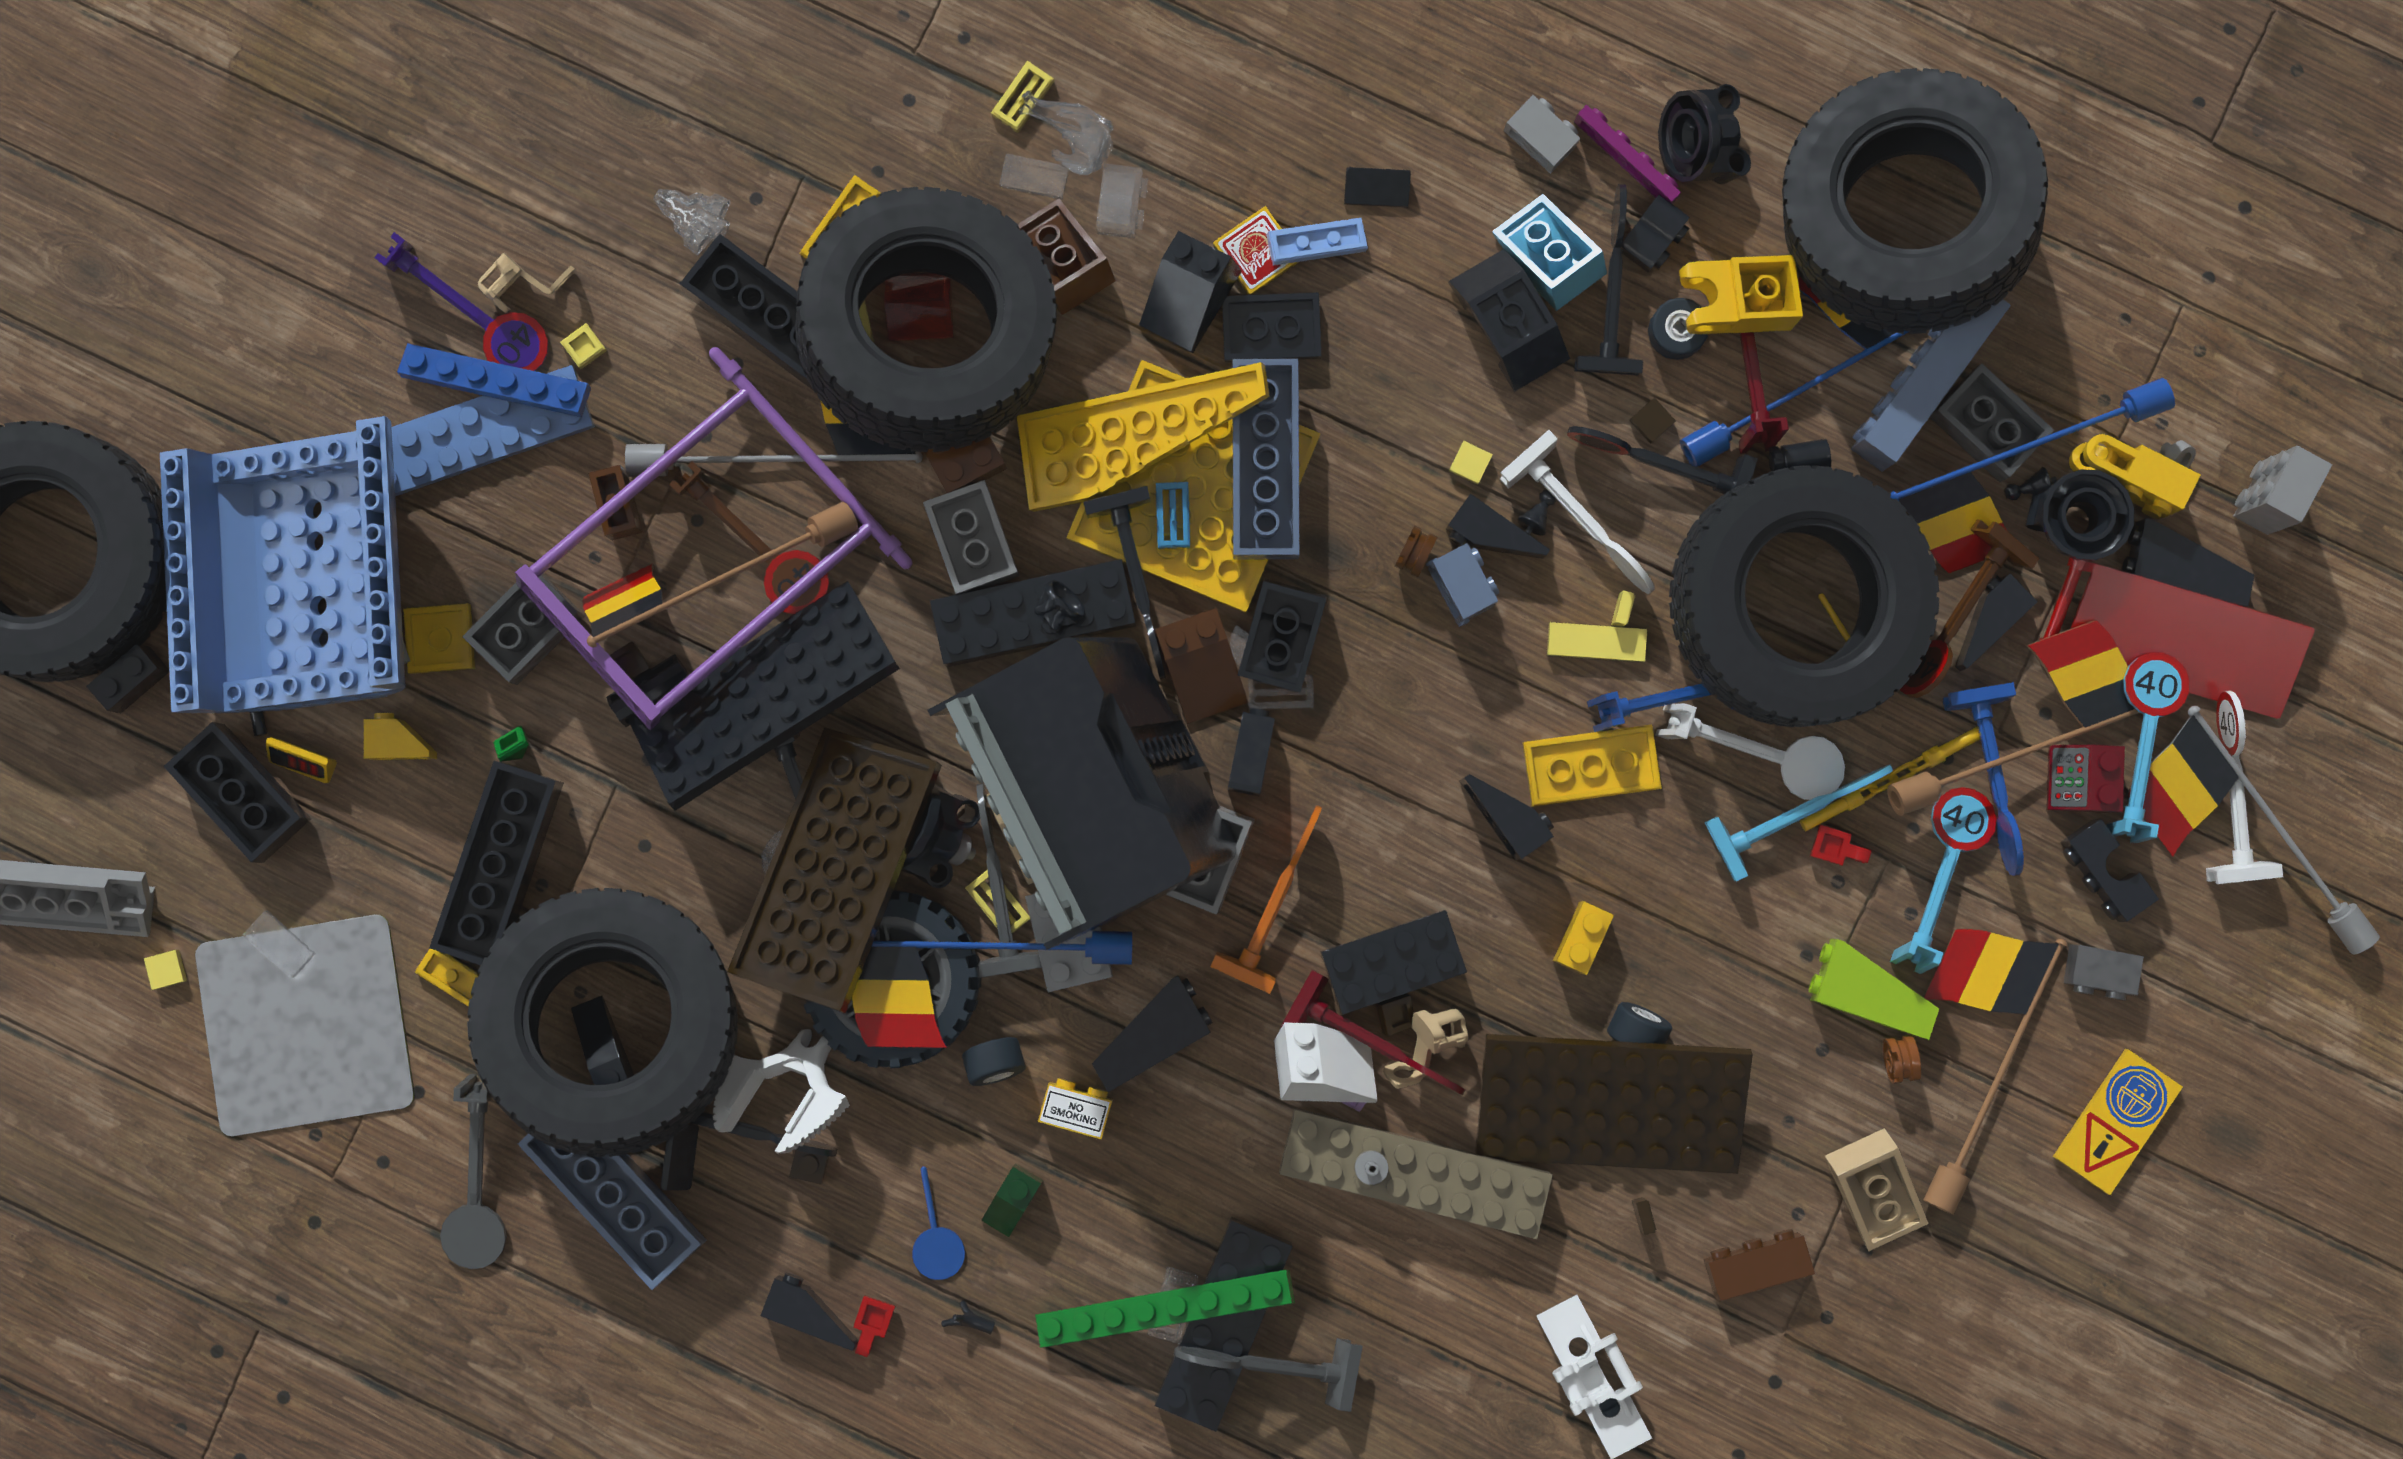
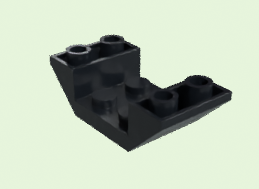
M1505 249L1448 282L1464 310L1469 308L1499 357L1500 362L1498 366L1514 392L1570 360L1557 323L1525 270Z

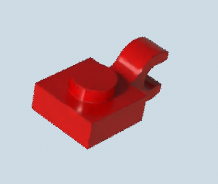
M1819 825L1810 857L1843 866L1845 857L1865 864L1868 863L1872 850L1849 844L1852 834Z
M864 1295L853 1328L862 1331L855 1350L856 1354L868 1357L875 1335L882 1338L886 1337L896 1305Z

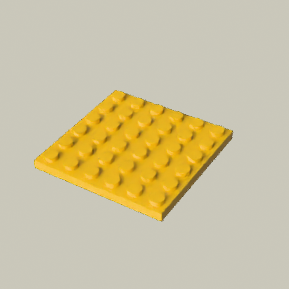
M1141 360L1128 391L1187 378ZM1231 419L1097 498L1147 486L1151 502L1129 509L1132 522L1129 524L1141 570L1247 613L1269 559L1233 560V422ZM1299 425V485L1321 433ZM1188 482L1190 548L1158 549L1156 483ZM1176 489L1177 540H1184L1182 489ZM1163 490L1164 541H1171L1169 490ZM1081 502L1066 537L1067 540L1113 559H1122V562L1126 564L1117 526L1113 527L1111 515L1088 518L1084 502Z

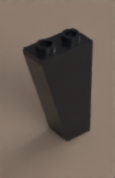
M2142 519L2133 526L2128 537V543L2132 544L2130 555L2125 558L2122 571L2244 607L2249 606L2254 574L2153 519Z
M1178 975L1172 978L1092 1063L1108 1092L1211 1033L1208 1026L1213 1022L1204 1006L1197 1009L1192 997L1197 994L1188 978L1182 981Z

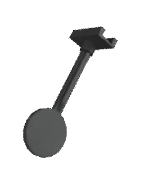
M983 783L977 784L978 807L987 847L986 864L1000 943H1017L1012 937L1000 860L994 848L992 821L988 800L985 796L987 795ZM998 949V957L979 961L976 965L979 971L978 978L1042 968L1038 951L1018 953V950Z
M470 1074L454 1088L453 1101L468 1102V1112H470L467 1205H462L449 1214L443 1222L440 1233L442 1249L448 1258L458 1266L468 1269L484 1268L495 1262L503 1252L507 1239L505 1224L500 1216L482 1204L485 1112L488 1111V1101L493 1097L482 1082H477V1074Z
M1337 1338L1332 1363L1323 1362L1321 1365L1257 1356L1235 1357L1208 1349L1185 1346L1176 1347L1174 1355L1189 1362L1218 1368L1237 1369L1241 1366L1252 1371L1320 1379L1321 1382L1328 1383L1325 1404L1340 1411L1351 1412L1363 1346L1351 1344V1340Z

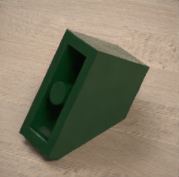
M1014 1164L981 1221L1010 1237L1043 1180L1019 1165Z

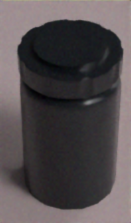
M1826 439L1782 445L1780 448L1778 446L1770 447V470L1772 472L1795 466L1831 467L1829 444Z

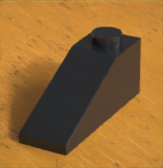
M1472 494L1468 496L1446 528L1450 532L1448 537L1459 546L1468 543L1471 548L1544 559L1550 551L1549 548Z
M2011 573L2002 578L1998 575L1993 577L1985 588L1986 593L1979 598L1955 665L1959 671L1968 669L2038 602Z
M603 995L572 1007L571 1010L594 1085L613 1084L634 1076Z
M785 1273L784 1276L778 1275L774 1278L760 1315L761 1317L854 1351L859 1340L810 1286L802 1284L803 1278L791 1273Z

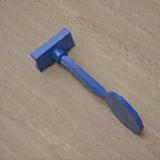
M2014 682L1952 692L1948 694V697L1942 698L1945 711L1972 709L1974 721H1977L1985 763L1999 758L1991 720L1993 718L1991 705L2009 701L2016 696ZM1999 765L1987 770L1993 800L1999 813L1997 817V838L2006 870L2010 875L2017 876L2023 871V846L2016 820L2012 813L2008 811V795L2002 767Z
M1702 684L1627 700V698L1619 699L1618 691L1591 699L1587 701L1588 708L1598 706L1601 724L1593 726L1594 732H1600L1624 724V718L1630 717L1631 713L1712 694Z

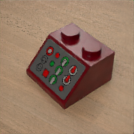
M2049 746L2046 810L2096 813L2123 812L2125 746Z

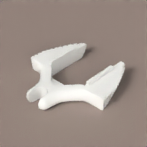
M804 1029L798 1033L787 1048L761 1060H751L734 1055L732 1064L728 1068V1075L715 1096L714 1106L716 1107L713 1108V1113L715 1114L713 1120H716L714 1123L715 1129L719 1132H731L765 1078L770 1079L788 1071H794L807 1076L811 1089H809L785 1128L786 1133L775 1152L777 1154L790 1153L793 1149H798V1146H803L804 1142H810V1138L814 1139L815 1134L819 1135L821 1130L824 1131L826 1126L831 1125V1121H836V1117H840L841 1113L845 1112V1108L850 1106L845 1095L834 1091L828 1085L824 1068L827 1056L831 1050V1047L827 1045L828 1040L822 1036L816 1045L808 1048L812 1032L810 1029Z

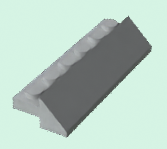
M0 860L1 925L140 937L149 936L155 887L148 885L145 872Z

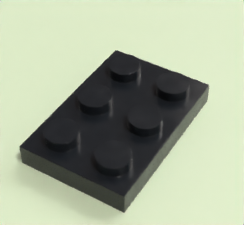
M1319 292L1227 296L1223 302L1225 363L1233 362V359H1321Z

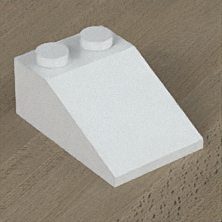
M1284 1022L1274 1040L1281 1100L1376 1103L1377 1092L1371 1047L1344 1032L1319 1024Z

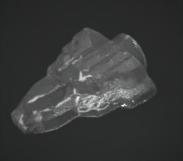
M659 189L653 198L662 214L673 221L674 231L684 239V246L697 256L719 234L725 237L729 229L730 222L724 218L731 201L720 195L713 194L708 197L697 192L686 196L677 190Z

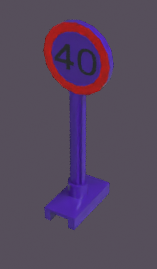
M395 232L391 235V238L398 244L395 248L392 246L389 248L388 252L390 255L385 258L377 253L374 257L393 272L397 268H400L406 274L410 272L484 328L483 350L487 361L531 371L537 370L543 364L548 354V338L544 328L536 319L524 313L515 312L492 319L418 263L419 258L410 252L414 246Z

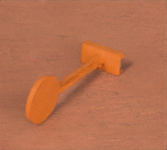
M1315 806L1289 865L1280 875L1248 948L1243 949L1239 960L1216 952L1210 967L1268 994L1271 993L1276 978L1256 968L1261 959L1259 953L1293 881L1295 867L1312 833L1322 807Z

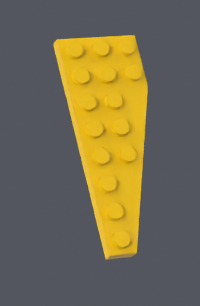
M1261 362L1018 415L1017 422L1029 510L1036 512L1096 499L1270 396L1265 365Z

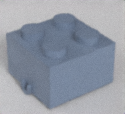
M1468 543L1438 559L1435 558L1426 563L1427 567L1429 566L1428 570L1459 627L1467 624L1470 619L1493 608L1498 602L1496 595L1500 593L1492 577L1486 579L1481 569V566L1484 565L1482 557L1476 548L1470 549Z

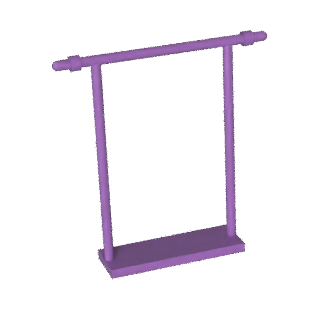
M718 347L711 348L709 356L720 368V374L728 382L732 381L740 391L533 565L528 567L524 564L515 572L517 586L649 730L653 729L660 722L661 716L871 534L881 544L879 548L887 557L891 555L903 569H908L912 566V559L900 547L902 543L894 535L890 536L741 373L742 368L734 359L730 360ZM749 400L841 502L843 501L848 504L862 526L654 705L599 643H596L597 647L594 648L587 644V638L590 635L588 631L538 577Z

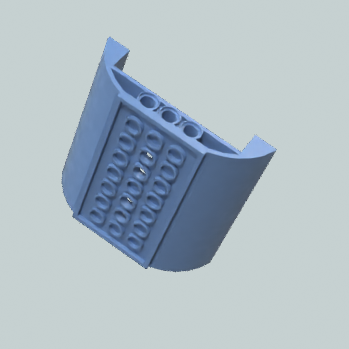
M382 416L357 420L356 431L217 454H209L188 448L160 453L171 712L239 713L280 711L387 697V695L395 694L405 689L393 443L390 419ZM320 502L322 506L321 514L317 518H315L313 515V508L316 503ZM321 534L323 536V545L319 550H316L315 539ZM324 598L327 607L323 614L320 615L318 604ZM326 630L328 642L322 647L319 638L321 633Z

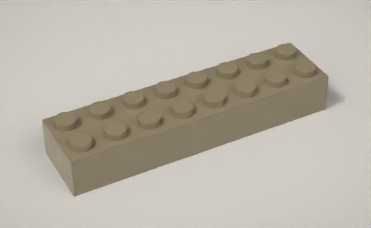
M1294 1108L1279 1168L1280 1175L1533 1239L1538 1238L1553 1174L1545 1170L1478 1155L1473 1152L1299 1108ZM1369 1150L1381 1153L1388 1163L1386 1178L1375 1185L1363 1183L1357 1177L1354 1168L1357 1157ZM1370 1166L1369 1168L1370 1171H1373L1375 1169L1374 1166Z

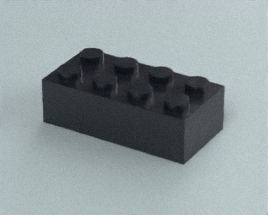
M211 722L163 766L252 863H264L311 820L310 816L225 724Z
M1446 910L1320 951L1342 1015L1467 973Z

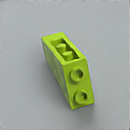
M1830 939L1829 944L1825 943L1819 956V961L1823 962L1819 975L1814 974L1809 986V993H1812L1810 1001L1921 1039H1930L1939 1012L1938 1007L1846 942L1839 939Z

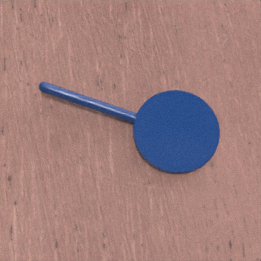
M922 1166L920 1171L931 1228L924 1231L916 1239L912 1257L916 1268L921 1274L930 1279L943 1280L959 1271L964 1262L965 1248L961 1238L954 1231L944 1227H937L927 1168Z

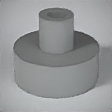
M2180 440L2173 445L2166 442L2162 445L2160 453L2189 468L2195 458L2196 450L2185 441Z
M962 834L960 845L949 860V863L960 865L966 859L972 860L975 857L976 849L971 847L972 841L969 835Z
M1373 1150L1365 1151L1355 1161V1173L1363 1183L1375 1185L1386 1178L1388 1163L1381 1153ZM1370 1166L1375 1167L1373 1171L1369 1170Z

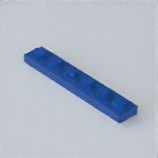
M407 343L397 371L401 378L582 417L591 391L590 385L586 382Z

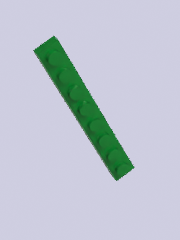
M1281 1270L1036 1314L1035 1317L1040 1348L1294 1304L1295 1300L1290 1270Z

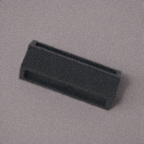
M676 654L632 681L654 703L668 694L689 673ZM613 692L606 697L608 704L619 722L628 727L630 725L628 719L635 714Z

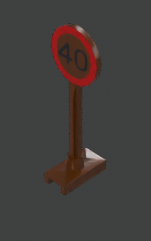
M693 461L688 464V467L695 473L691 477L684 473L681 476L685 481L682 486L675 480L669 484L680 495L688 492L696 501L700 499L759 556L771 551L755 533L709 491L710 486L701 479L704 471ZM799 550L783 552L766 560L768 568L765 572L764 586L770 601L773 603L816 566L820 560L809 552ZM827 573L783 612L796 614L826 595L829 585Z
M1977 519L1971 528V531L1987 543L1991 549L1984 558L1986 560L1947 620L1942 632L1936 640H1932L1926 655L1920 658L1922 660L1921 664L1912 676H1908L1910 679L1900 689L1908 697L1919 698L1928 694L1947 675L1953 658L1949 643L1961 628L1998 568L2001 569L2007 560L2013 566L2033 569L2040 559L1997 522H1992L1988 526L1982 520Z

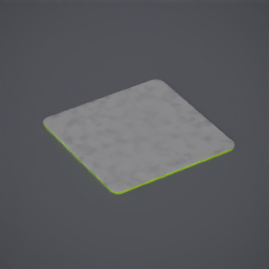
M369 915L205 942L197 948L195 958L219 1126L224 1134L238 1136L406 1108L412 1103L414 1090L390 927L385 917Z

